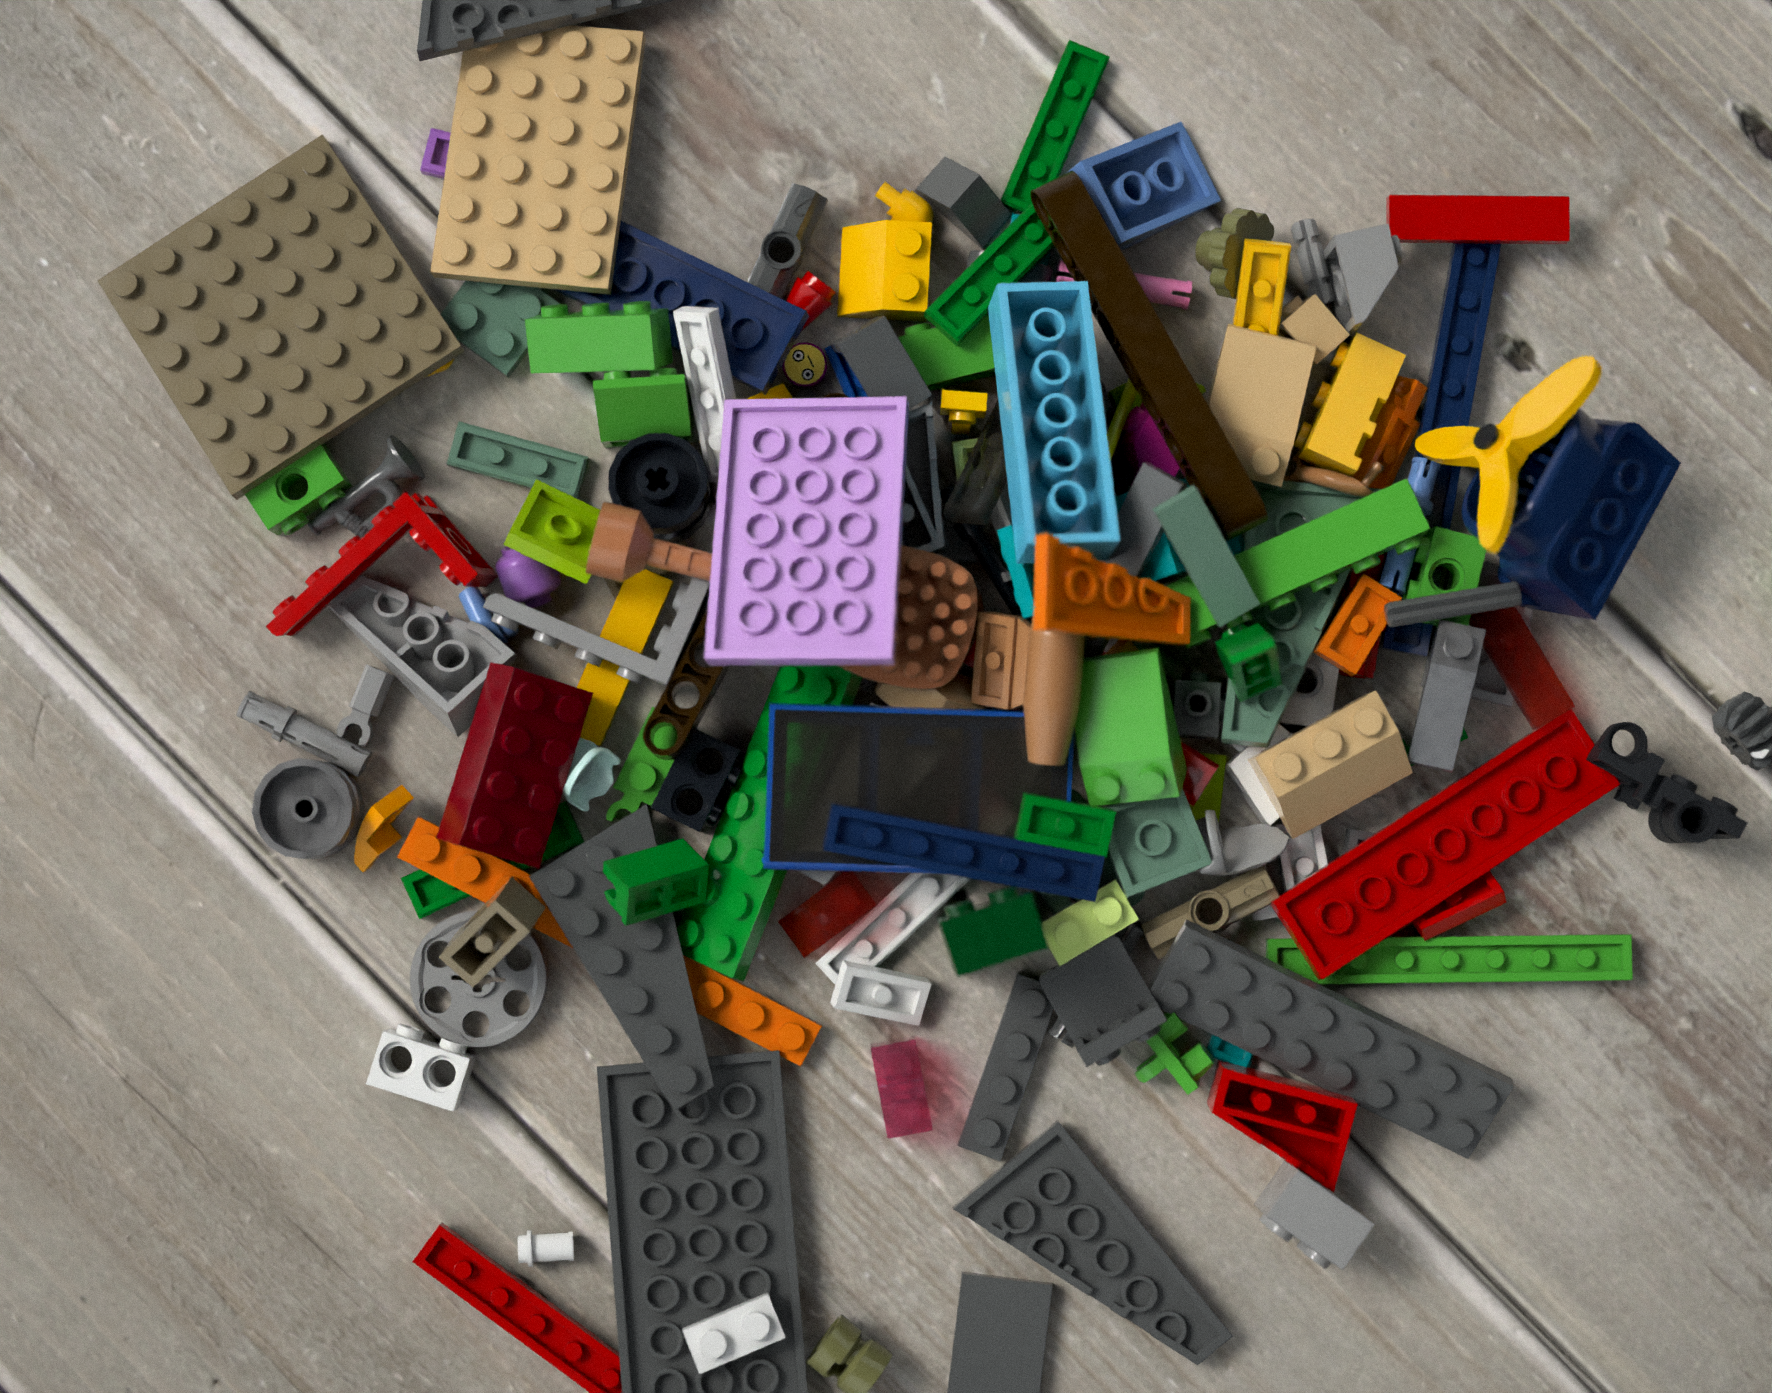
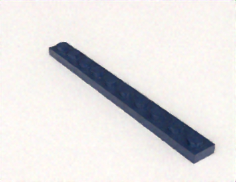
M1453 243L1418 437L1438 428L1469 426L1501 244ZM1415 450L1414 457L1425 458L1422 454ZM1427 459L1426 465H1430L1431 460ZM1440 464V471H1438L1430 499L1434 504L1430 515H1426L1425 518L1430 529L1437 526L1450 530L1461 466ZM1413 562L1409 579L1415 580L1419 563ZM1440 566L1434 569L1432 575L1433 582L1438 588L1440 587L1443 567ZM1425 623L1389 627L1387 625L1384 633H1382L1380 649L1426 657L1433 625Z

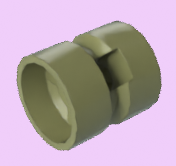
M841 1314L818 1341L807 1358L806 1363L825 1378L835 1376L837 1378V1387L844 1393H867L885 1370L893 1353L873 1338L863 1340L861 1338L862 1329Z

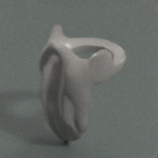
M1206 810L1205 817L1196 820L1212 860L1209 866L1200 869L1201 874L1224 876L1259 868L1278 858L1285 851L1289 841V836L1285 835L1278 827L1266 824H1253L1243 827L1233 826L1220 830L1215 810Z

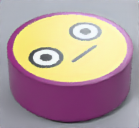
M809 342L797 343L793 345L782 365L783 372L788 382L800 389H810L816 387L824 380L827 373V359L824 352L817 345Z

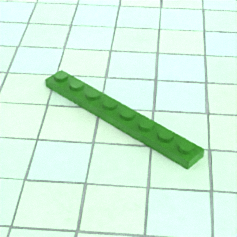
M1631 934L1435 936L1426 941L1422 937H1387L1323 980H1318L1292 938H1266L1267 959L1318 984L1633 980Z

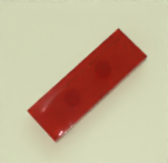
M1516 607L1470 615V626L1486 630L1483 648L1532 730L1540 728L1575 707Z

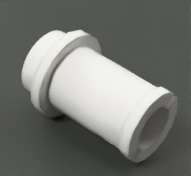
M527 1230V1235H518L519 1263H528V1267H533V1262L574 1261L573 1231L568 1233L532 1235V1230Z

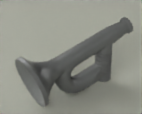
M391 435L387 438V452L380 466L345 492L344 497L333 501L326 510H322L313 520L309 519L307 524L312 532L318 536L322 530L339 522L345 528H348L349 531L351 530L352 533H355L356 536L359 535L362 538L374 527L371 523L372 519L389 505L394 507L392 503L403 494L400 486L394 480L410 478L422 481L425 477L424 472L409 449L398 438ZM382 493L386 498L385 505L365 521L359 515L357 516L356 513H353L352 510L371 495Z

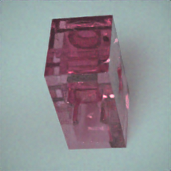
M915 1036L870 1044L887 1139L933 1130Z

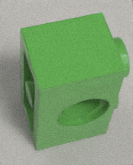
M324 443L247 492L245 496L269 531L276 535L282 532L285 535H290L308 523L306 518L308 515L320 507L326 510L333 501L344 497V491L352 487V484ZM297 479H306L308 482L306 495L299 500H291L289 495L291 484Z
M1437 526L1433 527L1426 536L1421 537L1423 545L1417 547L1413 562L1419 563L1415 580H1408L1406 594L1403 595L1402 600L1477 588L1486 549L1472 535ZM1437 566L1444 567L1451 573L1452 584L1448 590L1438 588L1433 582L1432 575ZM1471 614L1421 623L1438 627L1440 620L1468 626Z

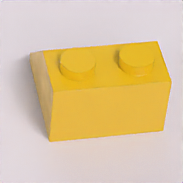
M882 220L842 227L837 317L872 319L877 316H885L887 320L926 322L927 319L924 317V311L928 305L932 222Z

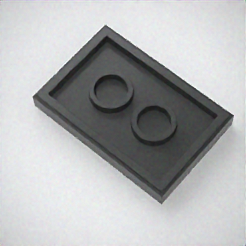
M962 1271L947 1393H1040L1053 1288L1052 1283Z

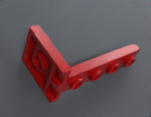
M405 491L392 503L394 507L392 505L385 507L372 519L371 523L374 527L362 538L359 535L354 536L339 549L338 553L341 557L330 568L324 565L312 573L305 581L308 586L306 590L297 598L292 595L283 600L273 610L272 613L275 618L266 627L275 636H294L298 634L335 597L357 580L408 532L422 549L427 552L432 549L443 561L439 565L440 570L456 586L462 583L464 586L487 587L498 575L429 495L423 498L418 493H414L411 496L409 492Z

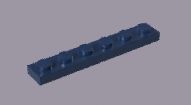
M831 802L822 846L824 851L1009 886H1018L1019 888L1093 902L1096 901L1105 859L1104 856L1016 840L1015 837L833 802Z

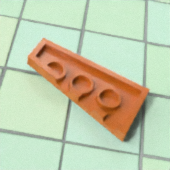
M1049 533L1035 535L1034 630L1170 645L1190 644V597L1148 578L1140 579L1127 573L1128 569L1115 563H1104L1093 558V553L1080 547L1071 548L1060 543V538Z

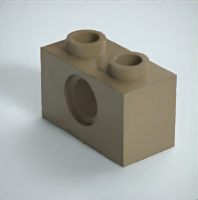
M511 877L455 933L439 958L473 988L531 931L546 907Z

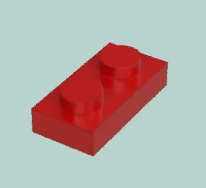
M1489 870L1414 919L1412 923L1424 941L1507 903L1504 890Z

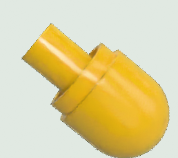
M885 181L875 194L878 199L890 207L887 214L892 217L891 220L933 221L932 207L914 191L910 192L905 188L900 193Z

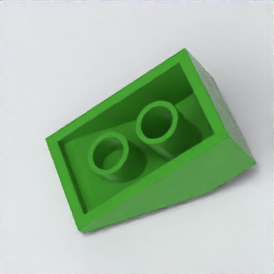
M1159 648L1083 658L1080 705L1075 723L1080 770L1089 805L1102 806L1180 797L1187 767Z

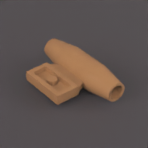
M991 611L978 612L971 703L1006 710L1019 709V707L1023 706L1028 761L1040 765H1064L1079 712L1085 636L1034 630V614L1030 623L1026 618L1023 619L1022 616Z

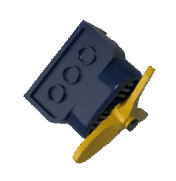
M1592 356L1575 358L1554 371L1534 389L1524 395L1500 424L1494 425L1490 423L1481 428L1454 426L1434 429L1420 435L1415 440L1414 446L1425 458L1439 464L1478 468L1464 495L1462 519L1466 529L1480 541L1481 545L1488 552L1499 557L1500 565L1497 571L1499 581L1501 583L1518 582L1522 594L1520 607L1596 620L1681 462L1641 425L1628 421L1594 419L1580 408L1597 386L1602 373V365Z

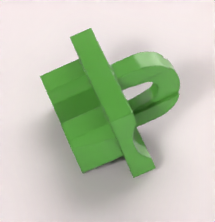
M1163 1012L1167 1021L1160 1025L1161 1030L1155 1036L1146 1040L1155 1053L1136 1068L1137 1071L1134 1075L1139 1082L1145 1083L1167 1068L1187 1095H1189L1199 1087L1200 1078L1211 1068L1215 1059L1201 1041L1181 1054L1172 1041L1187 1031L1189 1026L1175 1012L1171 1014Z

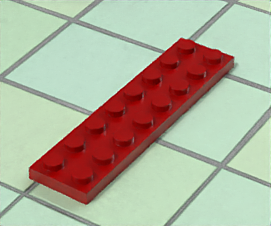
M1571 708L1553 717L1282 893L1280 897L1271 901L1272 908L1318 980H1323L1620 785L1614 775L1586 760L1595 744Z

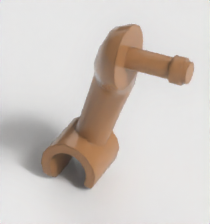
M1295 456L1292 460L1297 463V469L1292 475H1285L1283 480L1312 483L1345 494L1366 497L1374 493L1368 487L1379 472H1382L1384 466L1376 461L1360 482L1354 477L1337 471L1311 467Z

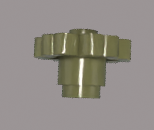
M1236 208L1223 217L1221 228H1214L1200 235L1195 248L1196 260L1199 265L1204 266L1208 272H1211L1210 284L1215 288L1217 295L1236 300L1244 238L1272 241L1275 229L1269 221L1267 214Z

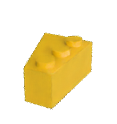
M1358 332L1348 343L1343 341L1339 344L1330 362V365L1336 368L1330 383L1321 382L1312 400L1311 405L1318 408L1311 424L1305 421L1302 423L1295 437L1293 446L1299 448L1296 457L1311 467L1333 470L1348 476L1356 473L1362 461L1359 455L1367 438L1370 439L1377 426L1375 421L1383 404L1386 403L1406 355Z

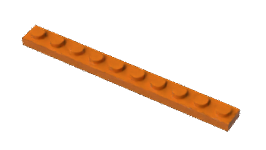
M421 816L416 819L397 855L399 859L484 903L513 877L546 907L533 928L573 948L530 880L529 876L532 875L531 873L500 857L438 839L436 836L440 826ZM683 955L698 1014L770 1051L779 1050L781 1057L801 1067L822 1027L821 1024L739 981Z

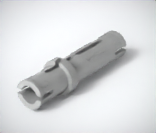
M253 691L248 692L237 711V717L272 733L271 737L279 742L284 739L345 769V771L356 777L361 776L371 758L372 751L297 715L296 709L290 706L283 708L255 694Z

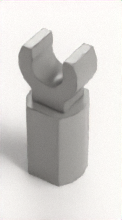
M366 664L349 707L353 708L352 712L339 722L337 736L345 738L349 728L357 724L362 729V736L358 744L365 747L370 744L374 736V728L371 721L373 717L379 716L395 675Z

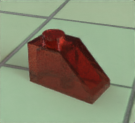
M845 871L779 920L778 923L805 958L877 906V903L855 873Z

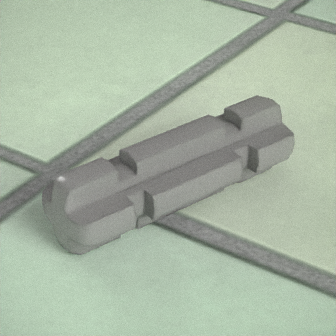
M1304 219L1295 222L1292 225L1291 231L1294 243L1299 244L1296 251L1304 284H1309V288L1306 290L1307 296L1310 297L1316 294L1324 305H1328L1334 301L1335 296L1332 284L1327 283L1326 280L1329 277L1322 244L1317 242L1316 239L1319 236L1317 223L1314 219Z

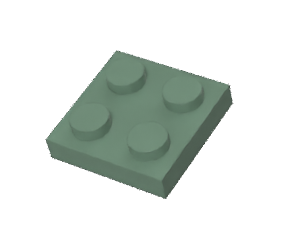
M465 281L441 315L461 344L509 378L528 353L525 319L541 314V307L560 303L537 287Z
M1183 789L1181 790L1180 797L1111 804L1104 807L1116 811L1108 856L1126 898L1207 867L1212 863Z

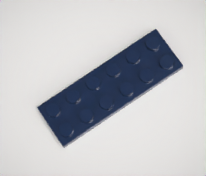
M623 221L620 223L611 295L553 289L583 305L609 303L610 310H624L623 304L637 301H650L651 309L668 308L672 349L680 353L681 349L673 311L682 306L718 308L732 379L765 395L768 393L809 318L805 310Z

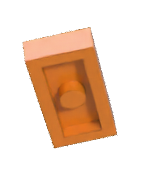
M1360 575L1313 653L1351 677L1356 675L1387 624L1384 615V605L1389 602L1400 601L1402 597L1367 575Z

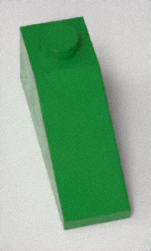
M1258 623L1247 627L1246 624L1234 626L1221 635L1222 639L1215 642L1219 658L1240 702L1282 685L1275 642Z

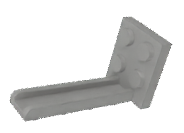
M692 577L689 585L681 583L672 604V608L677 612L671 627L664 624L654 646V650L659 653L657 661L497 593L490 594L487 597L483 608L494 613L491 621L516 632L519 624L535 630L536 632L532 639L558 649L561 642L578 648L574 657L600 667L604 659L618 665L619 669L616 674L642 685L646 677L667 686L708 609L710 582Z

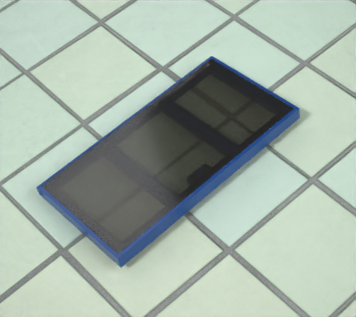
M769 703L763 868L772 870L946 874L824 851L822 846L831 802L1014 837L1023 792L1071 801L1074 731L1065 764L1058 766L1040 765L1028 761L1024 710Z

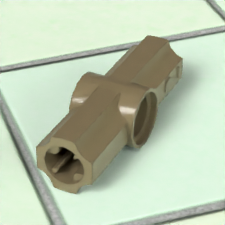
M1265 865L1249 870L1211 890L1199 892L1191 900L1141 924V927L1157 959L1161 960L1166 956L1186 919L1211 932L1220 933L1231 924L1271 905V901L1280 897V894ZM1209 900H1218L1223 909L1220 920L1215 924H1204L1200 917L1202 905Z

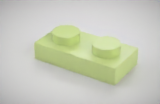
M1114 879L1098 889L1095 902L1080 899L1041 922L1049 950L1058 965L1061 966L1139 920Z

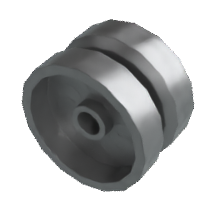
M297 758L278 764L264 775L254 792L252 815L257 832L273 850L286 857L320 859L339 853L353 842L363 821L365 805L360 787L347 771L330 762ZM306 800H309L313 805V812L309 817H305L303 814V809L308 807L305 802Z

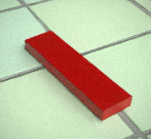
M1389 195L1386 198V224H1389L1391 236L1397 235L1400 243L1567 244L1570 241L1569 196Z

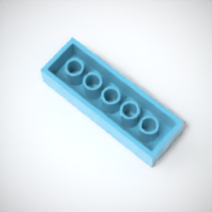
M1088 281L997 283L988 305L1017 564L1035 563V535L1044 533L1060 538V543L1071 548L1080 547L1093 553V558L1108 560L1118 545L1120 536Z

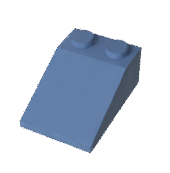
M1182 121L1082 160L1068 171H1074L1083 182L1121 251L1221 201Z

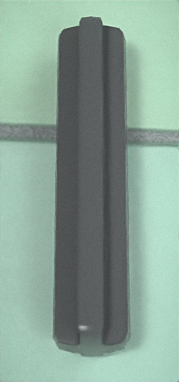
M1514 581L1389 602L1384 605V615L1389 627H1397L1516 607L1522 603V594L1518 582Z

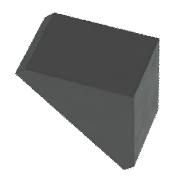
M946 156L915 189L921 197L981 249L984 248L1012 215L979 174Z

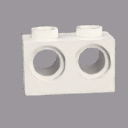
M398 1024L396 1030L390 1028L383 1031L366 1084L453 1112L460 1108L477 1055L467 1053V1045L454 1043L445 1038H441L440 1044L423 1039L424 1031L412 1026ZM396 1046L405 1047L411 1053L412 1064L407 1071L397 1069L391 1061V1054ZM439 1060H447L454 1066L456 1076L451 1084H443L436 1079L434 1067Z

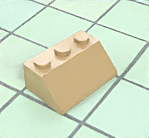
M1377 691L1366 693L1248 759L1292 839L1413 773L1399 730Z

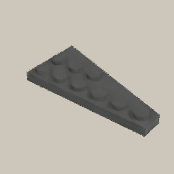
M423 0L417 54L420 62L674 0Z
M646 804L533 873L529 878L670 1106L676 1111L714 1087L673 912L626 926L622 922V917L608 903L604 894L605 890L615 889V887L603 873V861L657 846Z
M1058 1120L952 1207L961 1215L979 1224L997 1238L1004 1240L1026 1254L1036 1263L1109 1307L1110 1310L1145 1330L1152 1337L1196 1365L1203 1362L1233 1337Z

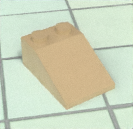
M1228 324L1206 402L1249 478L1281 487L1294 445L1316 345Z

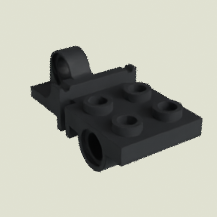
M1621 722L1609 726L1591 749L1586 760L1617 777L1620 783L1613 799L1626 803L1627 807L1633 810L1638 809L1641 802L1651 807L1648 825L1652 834L1662 842L1701 843L1710 838L1739 839L1748 822L1735 816L1738 809L1732 804L1717 797H1712L1711 801L1695 793L1698 786L1688 779L1677 774H1672L1671 778L1659 775L1658 773L1665 759L1652 752H1647L1648 740L1646 733L1635 723ZM1619 730L1628 731L1635 741L1633 751L1627 756L1619 755L1612 746L1613 736Z

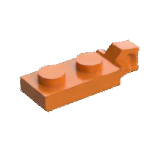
M1397 376L1390 395L1378 414L1374 433L1370 439L1367 438L1359 455L1362 461L1358 471L1351 476L1361 482L1372 468L1373 463H1376V461L1384 466L1381 473L1379 472L1368 488L1384 489L1391 486L1420 426V423L1415 420L1416 414L1428 389L1420 381Z

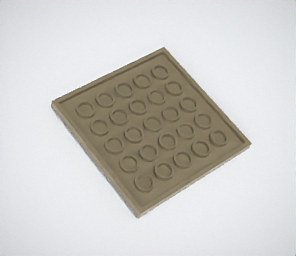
M323 134L97 280L228 491L236 500L465 352Z

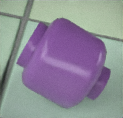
M507 546L501 550L503 556L497 560L495 569L505 596L519 603L524 602L530 608L538 607L551 601L550 593L556 590L561 583L559 571L524 556Z

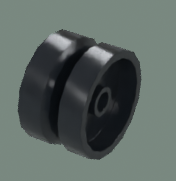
M648 433L629 441L616 454L608 476V491L612 503L640 510L654 532L655 539L676 544L690 538L703 526L711 509V486L702 457L689 442L669 433Z

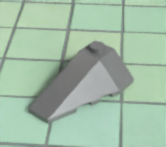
M363 575L328 604L329 608L400 682L457 737L471 726L490 662L512 667L516 659L515 653L485 626L474 621L468 623L449 615L447 610L434 605L431 608L410 599L408 594Z

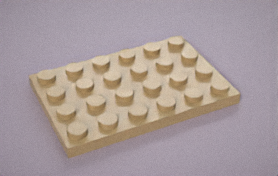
M570 25L463 51L430 273L434 278L611 295L646 37L644 32Z

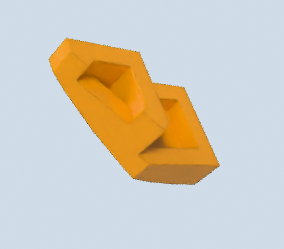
M400 785L372 805L361 823L355 844L354 863L363 873L374 864L382 853L403 838L391 825L414 799L403 785Z

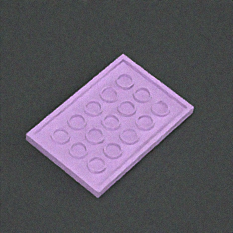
M907 397L728 399L724 401L704 660L708 665H895L909 417Z

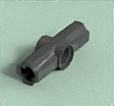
M792 183L770 232L762 241L761 252L747 280L748 283L783 299L794 273L802 264L805 249L828 202L826 197L806 186ZM778 243H787L795 250L793 257L785 263H778L770 258L772 248Z

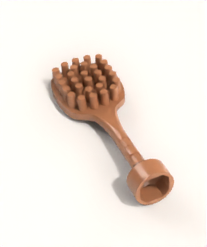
M604 501L591 542L586 566L587 574L623 583L645 570L646 565L710 581L712 553L655 539L654 532L640 510ZM901 545L895 665L837 666L859 677L904 689L932 690L946 685L955 677L961 667L974 631L977 615V587L971 574L964 567L943 556Z

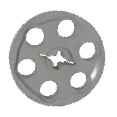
M468 911L443 920L432 928L421 941L411 965L410 989L419 1015L436 1034L451 1042L467 1045V1047H487L500 1044L515 1037L532 1023L546 997L548 968L542 948L531 932L518 943L528 947L531 951L532 962L530 966L523 971H517L508 964L506 955L487 974L491 975V977L505 978V982L492 981L491 983L484 984L482 992L476 991V986L472 988L465 980H455L453 976L459 975L449 966H435L429 958L431 946L438 941L449 943L455 933L477 912ZM436 986L447 989L451 995V1004L442 1013L432 1011L426 1001L427 994ZM513 990H521L529 997V1009L522 1016L511 1015L506 1010L505 998ZM472 1011L483 1012L489 1019V1029L482 1037L471 1036L465 1029V1018Z

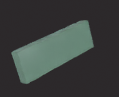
M458 421L446 464L453 468L530 489L537 479L578 499L590 459L588 456Z
M1193 485L1152 509L1219 627L1260 604L1198 490Z

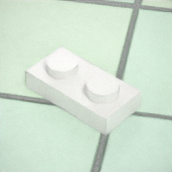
M843 960L830 1003L835 1009L919 1026L932 983L926 977Z
M768 1292L682 1328L699 1374L786 1338Z

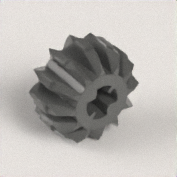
M1745 691L1728 699L1712 716L1714 732L1721 738V744L1725 745L1730 750V754L1735 755L1742 764L1749 765L1756 770L1767 767L1772 763V707L1767 706L1760 697H1754L1751 693Z

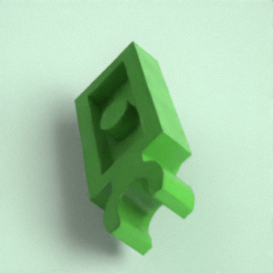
M653 706L613 788L623 792L624 795L621 800L614 802L609 807L606 820L610 822L614 821L616 814L622 809H627L632 814L640 809L643 802L652 806L674 760L657 758L648 750L644 743L643 731L655 708ZM670 726L658 729L654 736L655 746L660 749L671 748L677 741V730Z

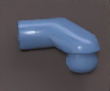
M479 587L466 588L459 594L458 597L469 620L485 626L503 643H508V638L514 637L519 633V627L515 632L491 621L493 614L483 608L485 599Z

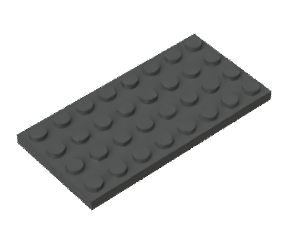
M779 1050L707 1056L714 1087L676 1111L670 1106L644 1062L597 1066L622 1393H808ZM768 1292L786 1338L699 1374L682 1328Z

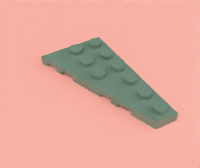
M1252 480L1265 505L1268 520L1246 532L1244 551L1364 497L1345 494L1312 483L1283 481L1282 486L1279 487ZM1369 488L1374 493L1379 490H1382L1378 488ZM1353 568L1337 574L1336 577L1339 582L1326 589L1313 593L1311 587H1307L1294 593L1296 601L1283 608L1271 612L1267 605L1251 612L1254 620L1246 623L1247 627L1258 623L1275 642L1282 685L1240 702L1228 678L1221 736L1222 743L1269 747L1353 572Z

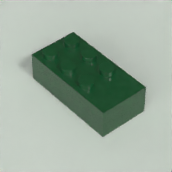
M1008 886L987 893L989 901L974 905L973 901L967 899L943 907L945 915L936 917L952 969L957 977L1049 948L1030 892L1019 891L1018 886Z

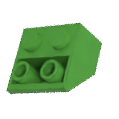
M659 368L650 370L648 377L631 378V372L613 371L604 373V380H593L600 440L605 448L624 447L629 441L648 433H669L687 442H694L692 402L685 374H677L675 368Z

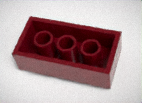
M490 662L436 838L464 848L539 869L593 693L515 667Z

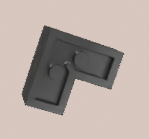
M885 316L872 318L830 344L834 352L843 354L868 397H907L910 409L932 396Z

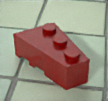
M1218 1060L1207 1100V1105L1211 1112L1260 1145L1262 1144L1295 1168L1302 1170L1334 1193L1358 1105L1353 1097L1331 1092L1309 1083Z

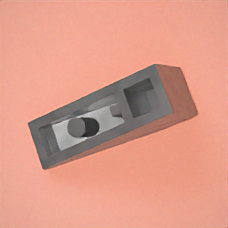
M1440 620L1434 634L1408 753L1410 764L1452 773L1477 674L1486 632L1485 629Z

